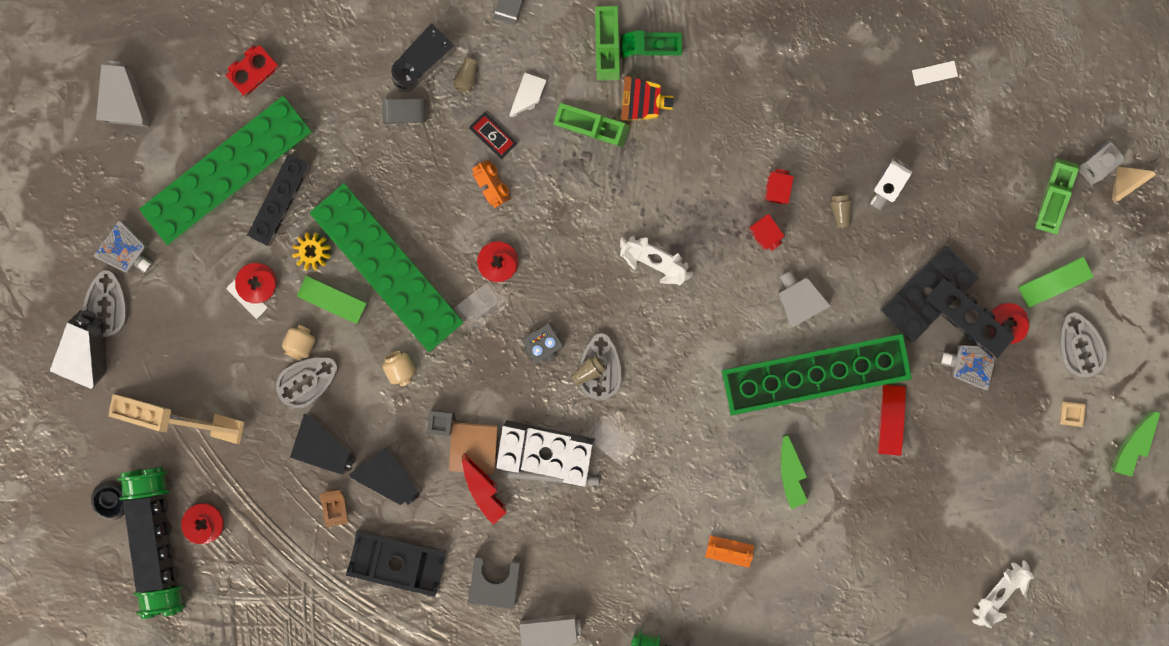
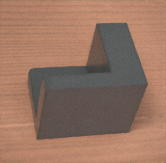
M430 410L427 434L450 436L454 412Z

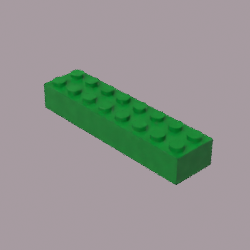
M282 96L144 204L139 210L165 244L171 246L303 143L314 132L289 100Z
M343 183L309 213L428 352L434 350L465 323L347 184Z
M903 334L721 370L731 416L912 379Z

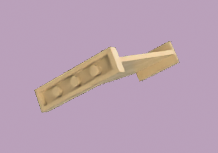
M117 394L112 395L108 415L112 418L160 432H167L169 423L211 430V437L235 444H240L244 427L243 421L214 414L213 423L171 415V409Z

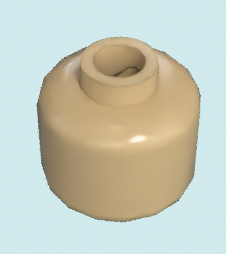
M298 325L297 329H288L282 343V348L285 350L284 354L300 361L302 358H308L315 344V338L310 335L311 330Z
M395 351L384 358L385 362L382 369L391 384L405 386L412 382L416 368L407 353Z

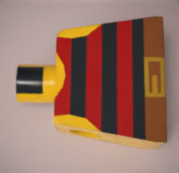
M625 76L621 121L657 119L659 109L673 110L674 96L660 95L661 85Z

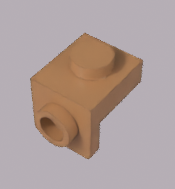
M329 489L325 493L319 494L326 527L349 523L346 501L342 490Z

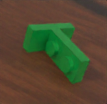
M632 31L622 34L621 58L635 56H682V33Z

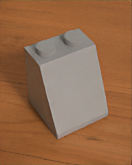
M108 61V65L101 64L96 120L104 123L149 127L150 122L132 70L126 68V64H122V62Z
M575 614L521 619L519 624L522 646H571L577 642V637L581 636L580 619L576 620Z

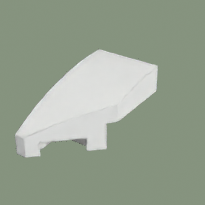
M524 73L510 112V117H515L518 113L527 109L532 110L535 108V104H538L546 80Z

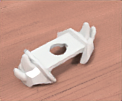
M632 236L628 242L624 237L621 238L620 256L634 270L637 268L636 261H640L666 275L660 279V283L678 284L679 286L693 276V272H687L688 263L685 262L683 264L682 258L678 253L672 256L648 244V238L635 240V236ZM649 254L660 255L662 262L656 263L652 261Z
M1025 560L1022 561V567L1012 562L1013 570L1006 569L1003 573L1004 577L985 599L979 601L980 609L973 608L974 614L979 617L972 620L974 624L992 628L993 624L1007 618L1006 614L999 613V608L1016 588L1020 587L1022 594L1026 595L1031 579H1034V576L1030 572V567ZM1002 588H1005L1004 595L1000 598H997L996 595L998 591Z

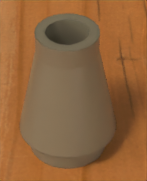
M471 58L464 59L462 66L452 81L455 90L470 93L471 89H474L476 66L478 63L476 60Z
M848 193L832 195V201H830L837 228L850 226L853 199H850V194Z
M595 355L594 357H589L571 377L575 384L580 386L583 383L603 376L606 367L601 359Z

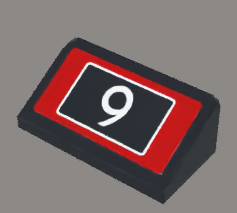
M485 112L469 127L502 160L518 144Z

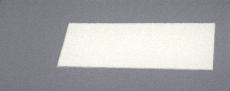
M955 61L912 70L915 86L958 76Z
M235 280L226 288L256 319L268 308L264 303L252 304L244 301L235 289Z

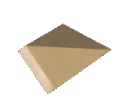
M1117 166L1112 200L1114 202L1121 200L1156 174L1154 171Z

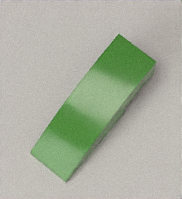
M595 6L597 81L620 80L618 6Z
M562 103L559 105L553 123L555 126L622 148L630 126L625 123Z
M1059 158L1055 159L1037 217L1036 229L1058 234L1079 170L1078 164Z
M1080 257L1019 286L1018 289L1029 308L1094 278L1085 258Z
M307 275L297 294V297L355 324H359L368 304Z
M1151 411L1132 429L1122 443L1111 471L1133 476L1138 456L1148 457L1160 417L1159 412Z
M786 434L782 437L780 449V471L789 507L794 509L808 502L799 483L800 480L807 476L790 438Z

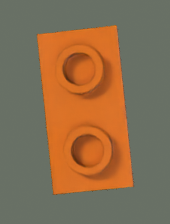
M490 160L481 162L472 168L474 172L472 175L479 187L481 188L486 184L489 187L483 191V194L490 206L493 205L494 208H497L502 203L511 200L508 187L502 183L496 166Z
M710 535L705 558L750 568L755 545Z

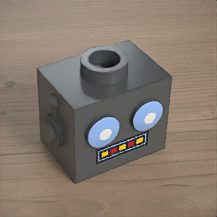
M549 323L521 340L525 346L524 352L535 363L543 359L548 362L558 356L556 351L563 347V341L560 340V334L557 329H552Z

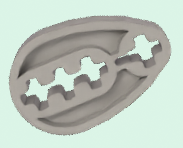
M107 270L101 271L93 280L83 304V310L95 313L96 317H99V312L104 311V306L100 305V301H104V298L107 297V301L111 302V306L106 308L107 313L111 314L109 318H106V324H110V328L105 330L103 337L117 334L123 329L127 321V302L122 284L114 272ZM106 274H109L108 277L113 282L108 284L106 293L105 283H101V279L105 278Z
M1076 312L1068 313L1064 317L1060 329L1059 342L1063 364L1073 375L1079 377L1094 376L1103 369L1107 360V351L1103 340L1094 326L1081 314ZM1072 316L1074 319H1079L1080 323L1076 324L1078 334H1076L1073 326H1068ZM1079 338L1081 341H1086L1087 345L1083 346L1084 351L1090 352L1087 360L1089 363L1094 364L1089 373L1087 370L1082 369L1085 361L1084 359H1079L1078 355L1082 354L1081 349L1075 347Z
M599 333L587 345L582 355L580 366L589 357H594L595 355L603 360V364L607 365L606 371L603 372V376H606L607 379L602 381V387H606V392H602L601 396H597V392L593 391V387H597V380L583 383L580 385V388L588 397L603 400L613 396L618 391L621 385V365L616 348L606 334ZM599 337H604V341L608 342V345L603 347L602 356H599L598 346L594 345V342L598 341Z
M317 357L297 362L284 369L276 382L278 397L285 405L292 408H304L311 405L322 396L332 383L338 370L336 361L332 358ZM323 362L327 364L332 363L333 367H331L332 372L330 374L324 372L317 375V372L324 367ZM305 374L313 376L312 386L308 384L302 386L303 391L301 393L299 390L294 391L292 399L289 396H283L286 386L289 389L295 386L294 381L296 380L298 383L304 381L303 376Z

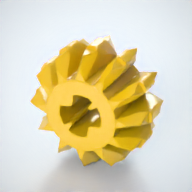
M307 232L305 233L306 241L301 237L297 238L301 246H292V248L299 250V253L292 254V257H301L296 263L298 266L306 262L304 270L308 271L312 263L314 271H317V262L322 266H326L322 258L330 259L331 255L325 254L324 250L331 249V246H322L327 239L323 237L318 241L319 233H314L311 240V235ZM309 246L312 248L315 246L317 248L314 251L316 253L315 257L311 255L310 257L307 256L309 252L307 248Z

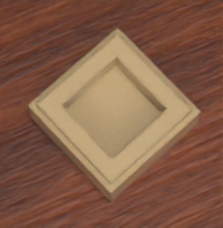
M1062 401L1059 424L1083 427L1086 404Z

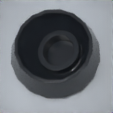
M105 481L94 488L91 495V506L99 517L105 520H116L125 514L123 505L125 500H120V497L123 496L121 484L116 481Z

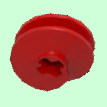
M495 241L488 243L478 254V269L481 275L489 281H507L518 269V255L514 248L505 242ZM496 255L498 258L502 256L504 259L501 262L503 265L501 268L492 266L494 262L493 257Z
M250 263L242 267L235 279V289L238 295L244 301L252 304H259L269 300L274 294L277 285V277L273 270L261 263ZM258 277V282L261 283V286L256 287L255 290L251 280H255Z
M1003 303L991 311L996 316L994 320L1000 325L1007 321L1008 317H1010V321H1014V325L1010 326V328L1014 331L1012 335L1015 338L1010 344L1018 343L1026 337L1029 331V319L1022 307L1013 303ZM988 327L991 336L994 337V329L992 327Z
M200 503L190 507L184 513L181 527L184 536L190 542L209 544L218 539L223 532L224 519L219 509L215 506ZM206 519L208 527L199 528L198 525L200 523L198 520Z

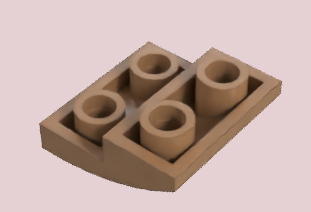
M452 422L449 471L463 472L462 455L466 453L486 474H494L498 425Z

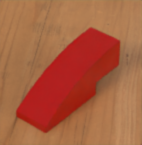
M886 384L882 386L878 427V454L902 455L906 386Z
M464 453L462 455V467L469 491L482 513L494 525L506 514V505L494 495L497 491V484Z

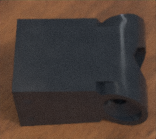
M432 23L392 65V81L394 86L400 91L408 92L416 88L422 80L428 77L454 53V45Z

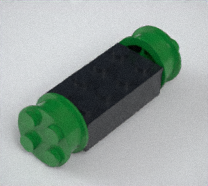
M163 466L142 470V474L141 469L120 473L121 477L117 478V481H121L123 493L120 500H125L123 505L136 589L133 595L137 596L139 611L136 612V615H140L141 619L154 618L156 615H161V613L163 617L176 615L179 612H183V608L187 607L186 604H183L181 589L184 588V585H174L176 584L175 580H177V569L173 567L174 547L170 544L169 540L171 526L166 518L168 504L167 500L163 497V494L170 493V490L166 489L165 474L168 472L163 471Z

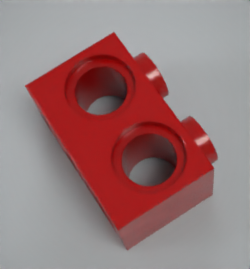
M253 45L244 53L246 57L241 62L235 61L227 68L229 72L225 76L245 97L251 94L280 68L261 45L257 47ZM258 56H264L266 60L265 65L261 68H256L254 65V60ZM241 71L248 73V80L245 83H239L237 80V75Z
M782 169L770 172L763 201L783 205L789 204L794 176H790L789 171Z
M769 214L748 228L763 250L769 248L770 251H773L783 243L781 239L785 236Z

